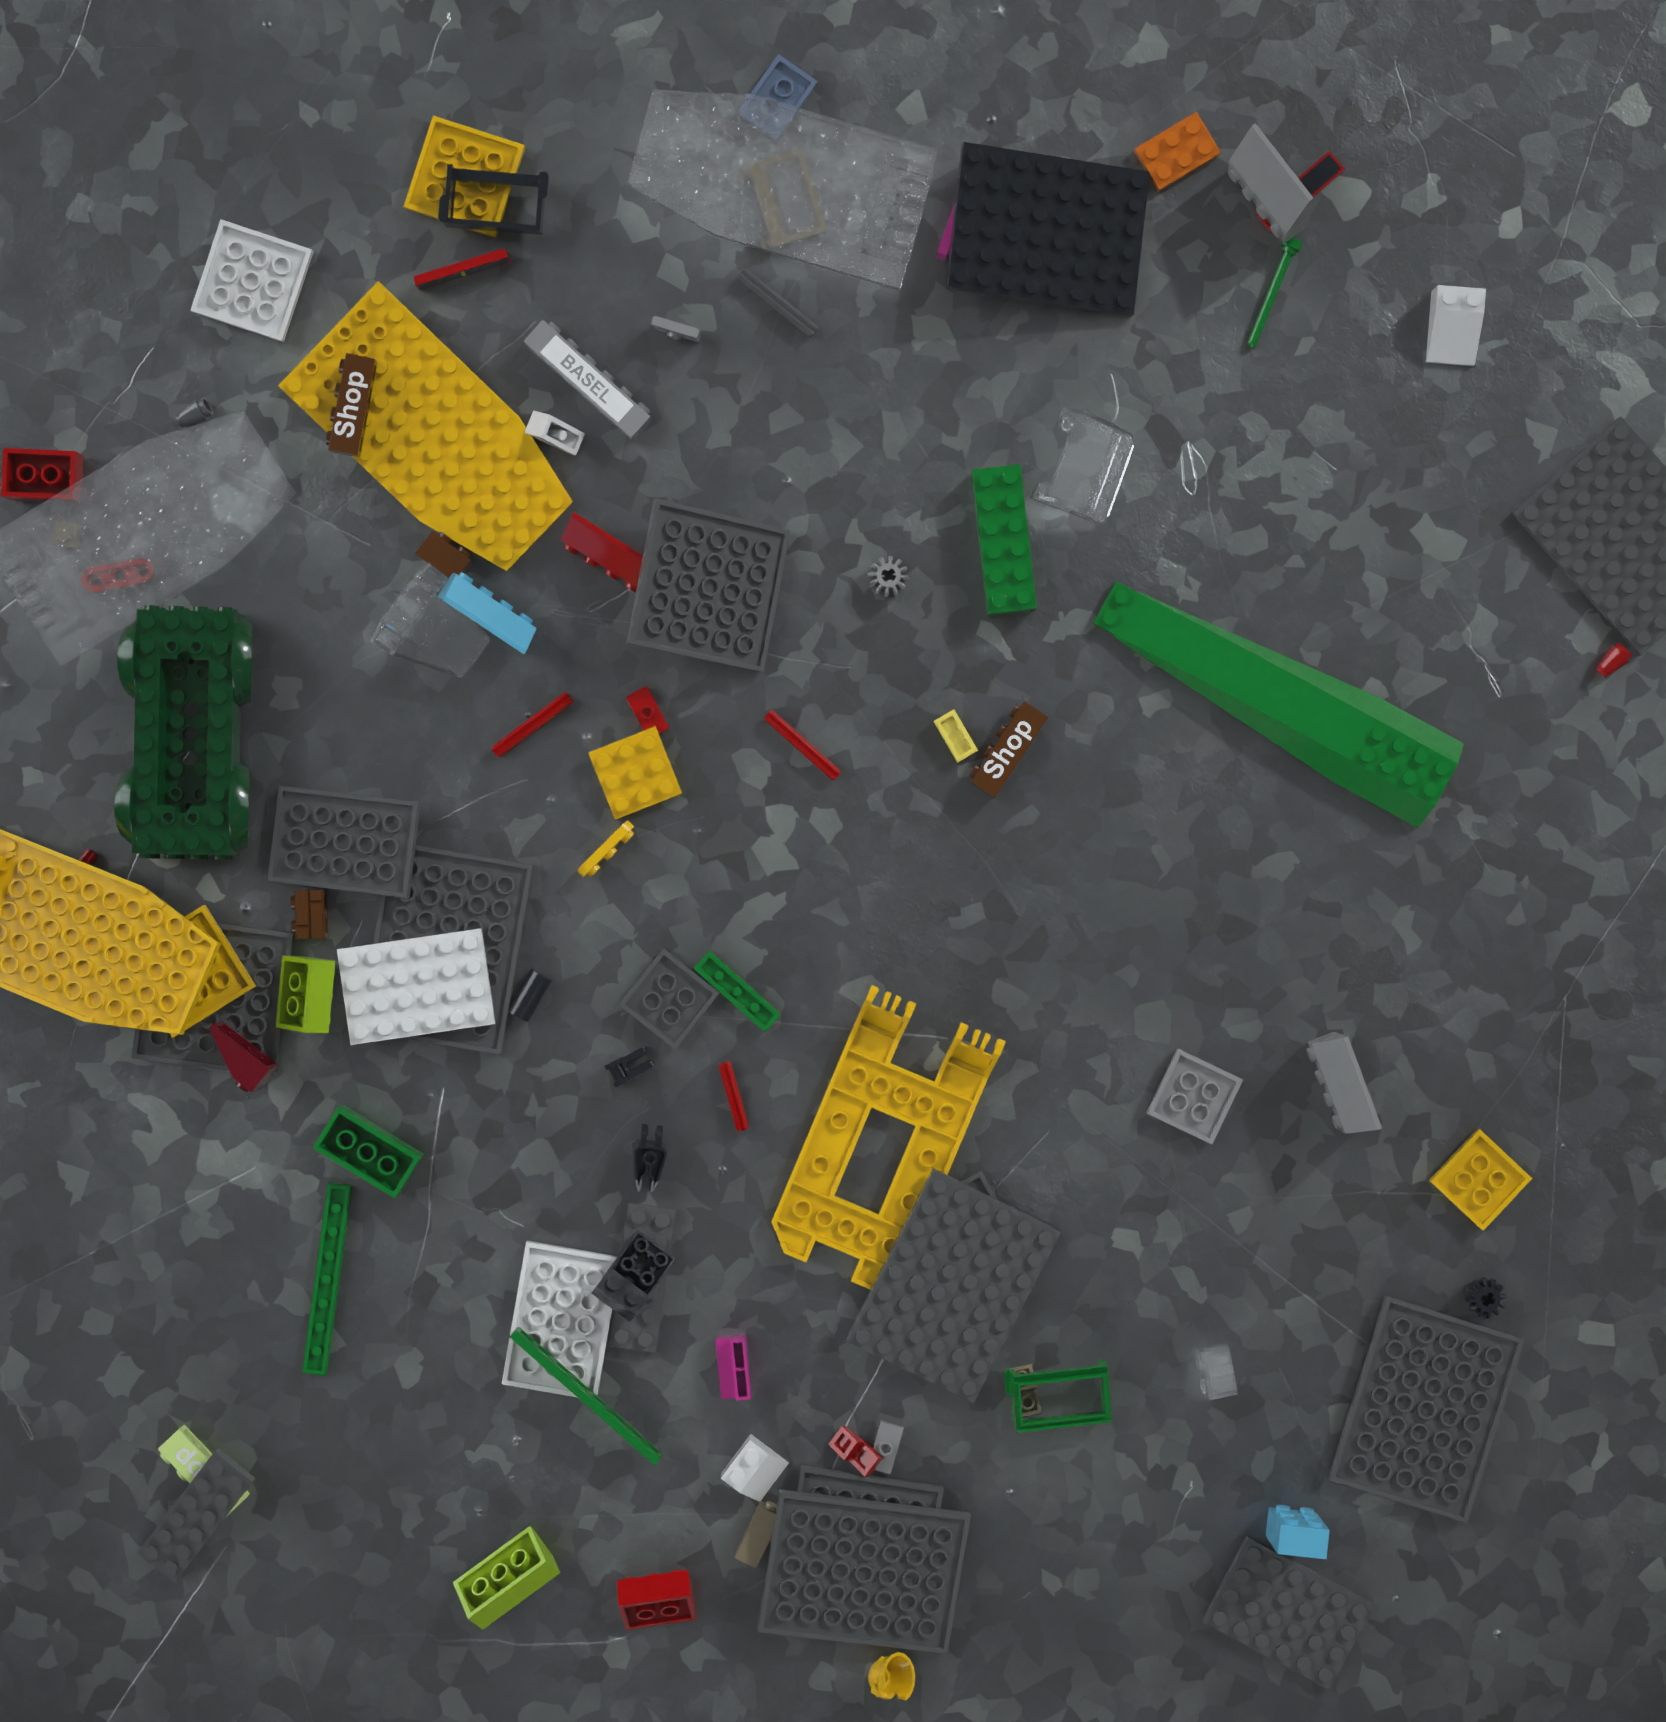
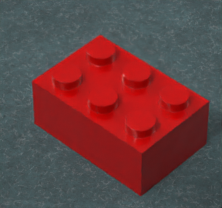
M3 448L1 496L8 500L81 503L84 455L76 451Z

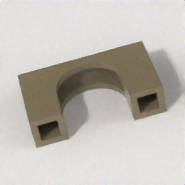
M763 1501L759 1502L735 1551V1559L757 1568L766 1547L772 1540L777 1504L771 1501H766V1503Z

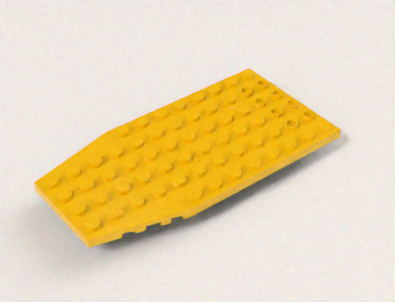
M379 281L278 385L326 432L332 431L333 422L330 421L332 407L337 405L338 398L334 397L336 384L341 383L342 374L339 373L341 359H345L346 353L376 359L378 363L360 458L352 457L420 522L439 533L443 532L453 541L505 571H508L573 503L533 437L524 433L526 426L521 418Z
M0 829V987L83 1022L183 1035L221 944L146 887Z

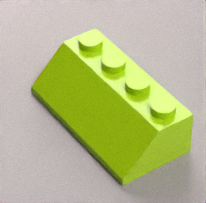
M529 1526L456 1579L453 1585L467 1618L483 1630L560 1574V1571L551 1552L534 1529Z

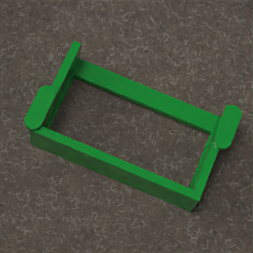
M1099 1359V1365L1025 1374H1017L1014 1369H1006L1004 1372L1005 1392L1011 1395L1012 1422L1017 1433L1112 1422L1108 1375L1109 1365L1103 1359ZM1100 1377L1101 1411L1023 1420L1020 1386Z

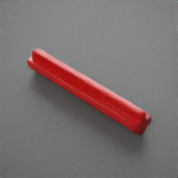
M564 692L493 745L491 748L493 753L497 757L503 756L571 705L573 700L570 695Z
M770 710L765 715L764 720L827 777L834 781L840 775L841 771L777 713Z

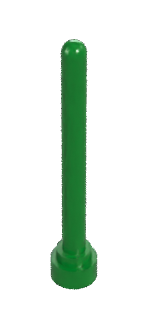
M1293 237L1286 243L1282 242L1283 255L1247 344L1250 348L1256 347L1292 256L1300 252L1303 242Z

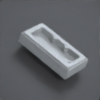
M653 316L651 322L652 329L667 333V337L680 341L681 338L699 342L701 334L698 328Z
M880 1420L873 1449L883 1459L874 1470L891 1474L903 1433V1426Z

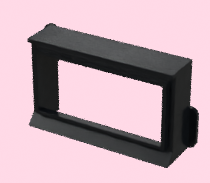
M447 164L445 195L441 196L439 200L438 219L446 227L543 235L544 203L548 194L549 175L547 172H539V175L458 169L452 164ZM456 180L538 187L535 225L453 218Z

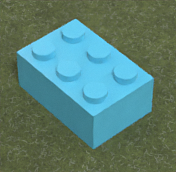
M1276 1505V1508L1269 1507L1266 1537L1277 1554L1327 1559L1330 1530L1319 1515L1314 1512V1509L1301 1507L1300 1511L1290 1510V1507L1286 1505Z

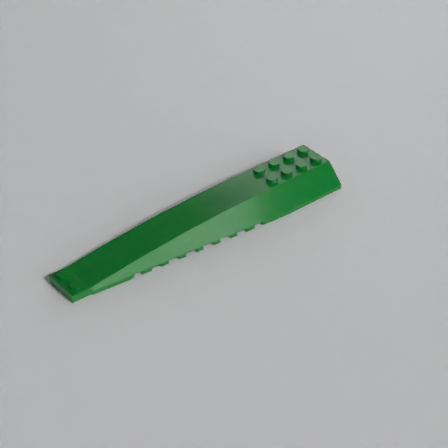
M1117 581L1093 622V625L1114 635L1116 640L1157 667H1160L1175 679L1180 680L1195 692L1206 697L1236 719L1241 720L1297 759L1308 764L1309 767L1332 782L1417 828L1437 804L1458 765L1464 743L1375 695L1141 592H1136Z

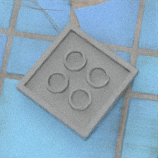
M1177 1048L1146 1113L1207 1143L1213 1144L1243 1079Z

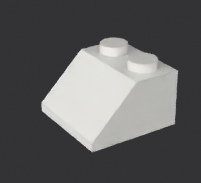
M750 1434L722 1471L721 1479L739 1493L760 1502L789 1462Z

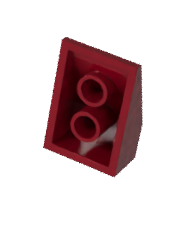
M225 1022L212 1024L209 1029L232 1078L237 1081L236 1085L244 1092L250 1091L252 1093L262 1089L279 1065Z

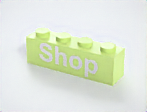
M185 1425L180 1427L158 1448L161 1452V1458L166 1463L172 1464L177 1469L178 1476L183 1481H188L189 1483L192 1482L212 1455ZM248 1491L243 1494L230 1513L250 1494Z

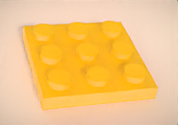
M656 726L588 752L615 820L682 794Z
M1477 1128L1429 1181L1478 1228L1484 1231L1532 1180V1177L1483 1131Z

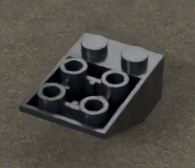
M637 1230L591 1294L630 1322L637 1315L676 1258Z

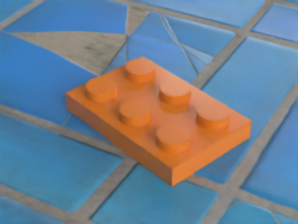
M1197 111L1134 149L1144 169L1149 171V177L1158 192L1221 154Z

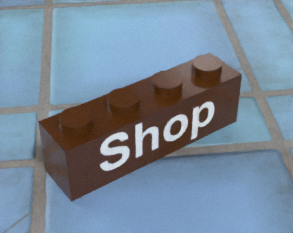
M346 353L345 359L340 361L339 373L342 374L341 383L336 384L334 397L338 398L337 405L332 407L330 421L333 422L332 431H328L326 436V445L329 446L328 450L331 452L359 458L361 456L378 363L376 359Z
M1025 701L1021 706L1019 704L1015 705L1009 714L1012 717L1008 725L1003 723L996 734L999 737L998 741L994 746L989 744L982 755L986 759L981 766L976 764L969 775L972 777L970 783L992 798L997 796L1048 719L1046 715Z

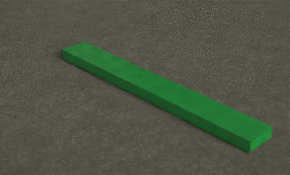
M327 1183L302 1373L326 1376L328 1372L353 1187L350 1184Z
M517 1327L512 1332L510 1338L637 1451L654 1466L659 1462L662 1452L520 1327Z

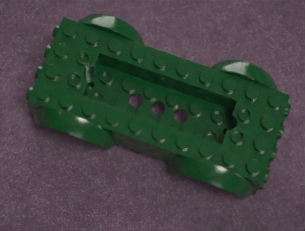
M145 605V609H137V620L124 629L117 651V669L120 682L127 694L135 699L134 766L127 769L121 775L116 786L114 816L120 835L132 845V853H139V858L160 859V854H164V859H184V855L188 854V859L208 860L209 855H212V860H233V855H240V852L248 847L249 769L240 764L241 707L251 701L252 624L245 619L244 615L238 613V610L232 607H218V611H214V609H208L205 606H193V610L184 608V606H169V610H166V608H160L157 605ZM188 703H194L198 708L197 714L193 717L187 716L184 712V707ZM190 727H194L197 731V737L193 741H189L185 737V732ZM187 751H193L197 756L196 762L192 765H187L183 761V755Z

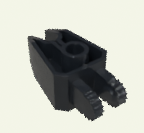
M642 1124L640 1139L632 1143L633 1173L638 1191H641L642 1179L648 1173V1176H650L649 1191L653 1192L659 1183L667 1150L662 1143L663 1126L657 1125L655 1141L647 1140L649 1128L647 1124Z

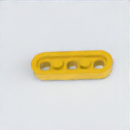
M628 820L622 824L578 868L577 872L583 878L586 875L591 878L601 868L598 864L604 858L608 861L618 851L615 847L621 841L625 844L635 834L632 831L634 826Z

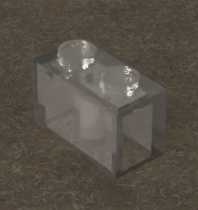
M1223 1343L1197 1348L1199 1355L1195 1356L1197 1369L1202 1370L1203 1379L1199 1380L1202 1394L1206 1393L1209 1400L1238 1395L1229 1346Z

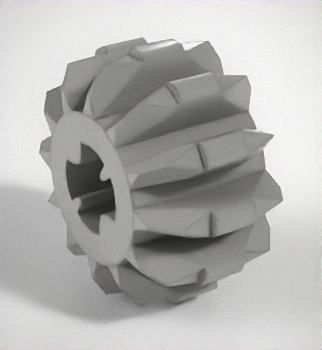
M893 556L888 557V563L886 564L883 557H880L879 563L881 566L875 563L871 565L877 572L868 573V577L876 578L869 583L870 586L879 585L875 591L877 594L881 592L882 588L885 589V597L889 596L890 589L897 596L898 590L896 586L904 590L906 586L900 581L909 580V576L901 575L908 568L906 566L898 568L902 562L901 559H898L895 565L892 564ZM890 571H892L894 573L893 578H895V580L892 581L889 579L887 582L884 581V575H882V573L885 572L888 574Z

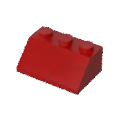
M674 1570L663 1574L652 1573L648 1576L627 1577L623 1580H617L618 1607L626 1630L697 1620L692 1581L688 1570Z

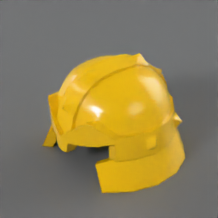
M896 1652L890 1656H881V1658L874 1662L868 1674L871 1693L884 1700L892 1699L897 1695L898 1699L907 1701L915 1686V1671L910 1658L904 1653Z

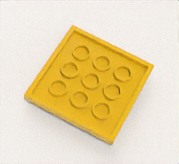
M433 115L403 207L406 210L439 220V200L441 196L445 195L447 164H452L458 169L518 173L526 147L523 144ZM456 180L453 218L502 222L513 185ZM468 229L492 238H496L498 231Z
M202 905L185 917L218 941L221 946L185 1031L257 987L206 905ZM169 1033L172 1038L178 1036V1034Z

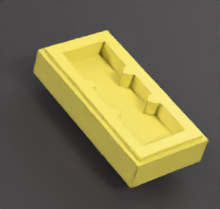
M955 709L933 721L957 763L978 751Z

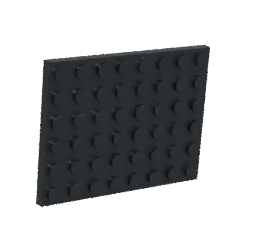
M963 142L959 162L946 289L1133 316L1150 176L1149 171Z

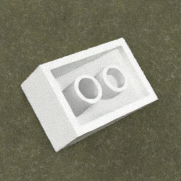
M1437 285L1431 291L1426 363L1475 366L1484 317L1486 289Z

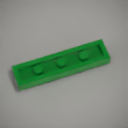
M710 950L693 968L764 1032L781 1015L779 1011Z

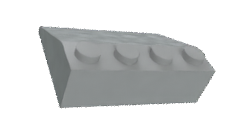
M1255 123L1251 126L1230 158L1228 175L1234 183L1238 182L1243 188L1242 193L1248 201L1252 200L1259 216L1263 220L1267 219L1271 225L1272 233L1277 238L1281 237L1284 243H1286L1309 227L1314 198Z
M1332 1032L1308 1041L1309 1048L1306 1051L1310 1061H1315L1318 1070L1315 1071L1318 1083L1324 1085L1326 1093L1323 1094L1327 1106L1333 1109L1334 1115L1331 1117L1337 1130L1340 1129L1345 1134L1382 1129L1348 1036Z

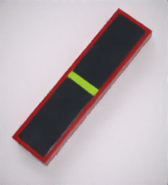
M1328 151L1298 179L1314 197L1341 174L1345 168ZM1257 213L1255 216L1272 233L1270 223L1267 219L1263 220Z
M503 248L428 271L413 278L417 288L422 290L511 261L506 249Z

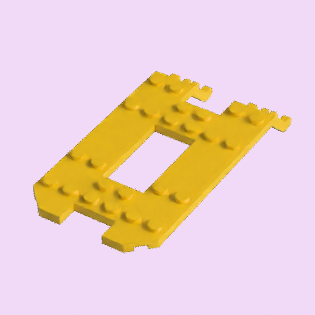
M871 985L771 1221L784 1254L807 1262L815 1241L859 1259L851 1282L870 1290L932 1168L948 1175L986 1082L1006 1042L999 1038L995 1042L992 1054L985 1052L984 1049L991 1036L985 1033L980 1046L976 1048L975 1045L981 1030L975 1029L970 1044L962 1042V1039L968 1030V1025L961 1022L934 1081L890 1062L912 1016L916 1003L908 1001L903 1016L897 1015L894 1012L900 1004L901 997L896 995L890 1010H885L892 993L885 992L881 1007L872 1004L879 991L878 987ZM871 1108L915 1126L879 1213L835 1196Z

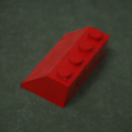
M573 512L561 538V541L565 543L564 549L574 555L578 552L586 557L584 559L585 562L595 568L598 565L605 568L604 574L615 581L621 578L627 582L625 587L636 593L643 555Z

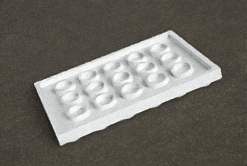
M482 928L337 949L350 1045L496 1024Z
M527 1241L510 1335L517 1327L523 1329L598 1396L613 1309L591 1294V1292L618 1256ZM509 1338L502 1378L503 1385L576 1397L517 1343Z

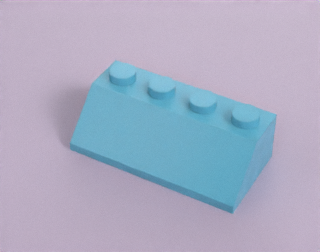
M461 572L459 576L452 573L437 597L516 650L525 654L536 631V627L531 625L534 620L522 612L519 616L511 611L513 606L502 599L499 603L491 598L494 593L482 585L479 589L471 584L473 579Z

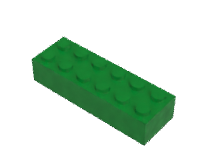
M1021 464L973 469L971 479L987 616L1035 611L1037 606Z

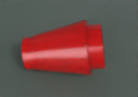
M1617 643L1615 646L1612 645L1595 669L1604 678H1607L1629 663L1632 654L1620 643Z

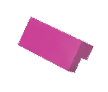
M746 1334L716 1337L721 1399L736 1398V1401L751 1399L752 1392Z

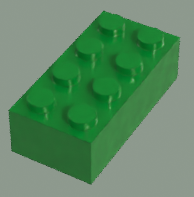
M343 1104L337 1107L313 1146V1149L393 1198L401 1194L424 1156V1153Z

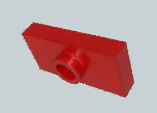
M647 686L626 696L643 730L656 726L660 734L670 729Z

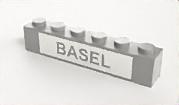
M542 320L524 340L525 345L630 440L634 441L652 421L651 416L648 415L651 411L641 402L637 405L631 399L633 395L624 386L619 389L613 383L614 377L606 370L603 372L599 371L595 367L597 362L588 354L583 356L577 351L579 346L572 339L568 338L565 340L560 336L561 330L554 323L550 322L547 324Z

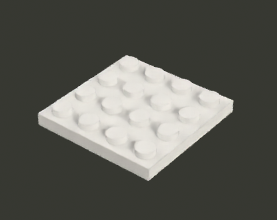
M220 219L190 311L284 343L314 251Z

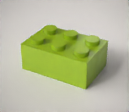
M282 955L276 1017L277 1028L303 1033H329L335 961L308 956Z

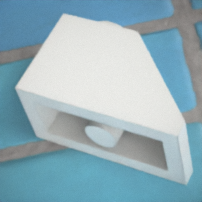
M534 410L524 432L543 443L575 456L585 433L549 414Z

